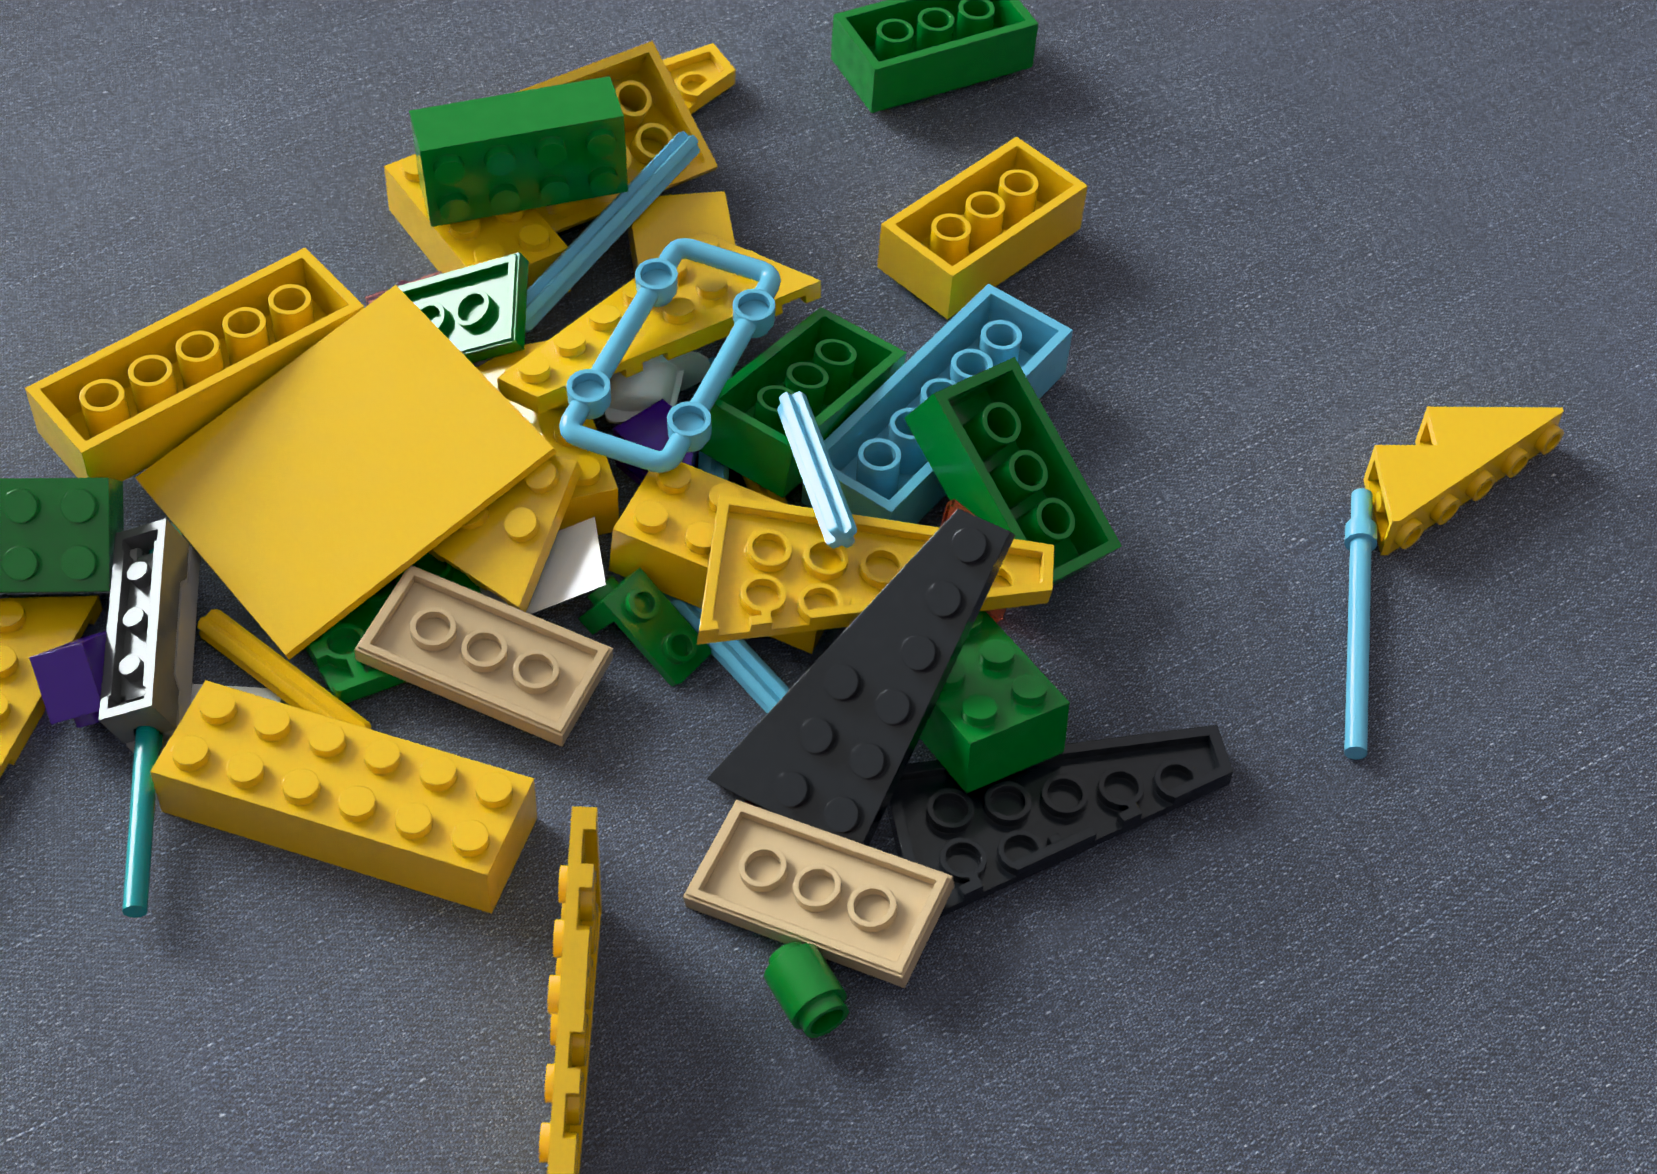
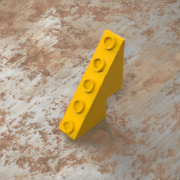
M1427 407L1415 440L1416 445H1375L1363 480L1365 489L1370 490L1373 494L1372 520L1377 524V542L1380 555H1389L1399 547L1402 549L1409 548L1420 538L1424 530L1435 523L1438 525L1446 523L1453 517L1458 508L1470 499L1478 501L1483 498L1495 482L1504 476L1512 478L1517 475L1529 459L1538 453L1546 455L1551 452L1564 435V430L1558 426L1564 412L1563 407Z

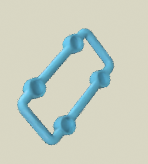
M680 238L670 242L663 249L659 258L645 260L637 267L635 271L637 294L591 369L577 371L568 379L566 387L569 405L561 417L559 428L561 436L571 445L650 472L663 473L676 468L682 462L687 452L700 450L710 440L712 433L710 411L751 338L764 336L774 325V297L779 290L781 279L777 269L765 261L689 238ZM682 259H688L758 281L755 289L744 290L734 298V326L692 400L679 403L670 409L667 415L669 440L662 451L582 426L586 419H595L602 416L610 406L612 400L610 378L653 307L667 305L677 294V267Z

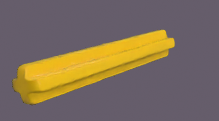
M211 609L206 616L201 617L198 621L197 627L200 629L199 635L202 639L287 704L371 729L372 726L369 721L223 611Z

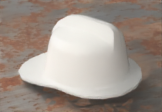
M691 351L668 361L662 354L643 362V371L626 378L620 372L613 374L610 378L612 400L610 406L605 411L606 420L612 424H622L661 399L674 407L677 405L681 390H685L704 379L711 366L708 357L699 352Z

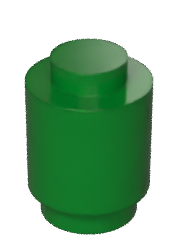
M791 942L781 946L770 956L769 965L764 972V980L795 1029L803 1030L809 1038H816L831 1032L846 1019L849 1013V1009L845 1004L847 994L816 945L812 943L800 944L799 942Z

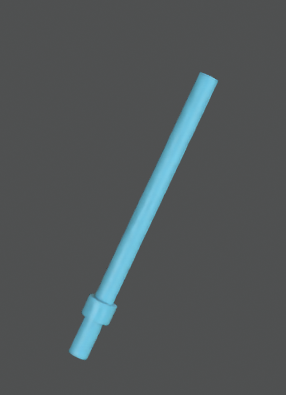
M1359 488L1352 492L1351 519L1345 525V547L1350 551L1344 754L1346 757L1355 760L1365 758L1368 749L1371 553L1377 546V524L1372 520L1373 494L1370 490Z

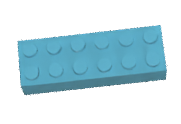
M988 283L824 440L851 514L917 524L946 495V492L904 418L932 394L1013 357L1018 361L1037 397L1040 399L1066 372L1073 330ZM803 482L801 502L813 508Z

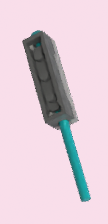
M166 518L121 531L115 535L99 721L123 744L126 743V746L134 753L122 906L123 914L132 918L143 917L148 912L156 790L150 771L158 759L159 750L166 746L191 705L200 555L192 546H189L181 531Z

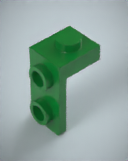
M638 568L619 582L612 575L605 580V586L593 590L587 596L593 605L578 618L592 635L615 622L672 687L682 683L711 654V648L707 644L697 645L698 633L641 568Z

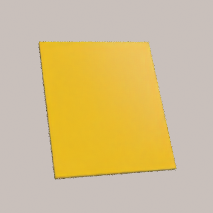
M395 285L136 476L135 479L171 522L181 531L182 535L282 653L290 660L554 456L556 451L538 430Z

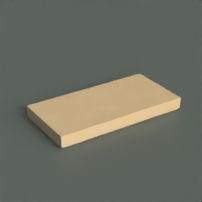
M412 565L406 569L354 649L356 661L561 747L564 745L613 659L612 647Z
M736 800L684 893L683 899L686 907L784 944L799 942L800 944L812 943L817 946L822 956L827 960L905 988L954 888L953 876Z

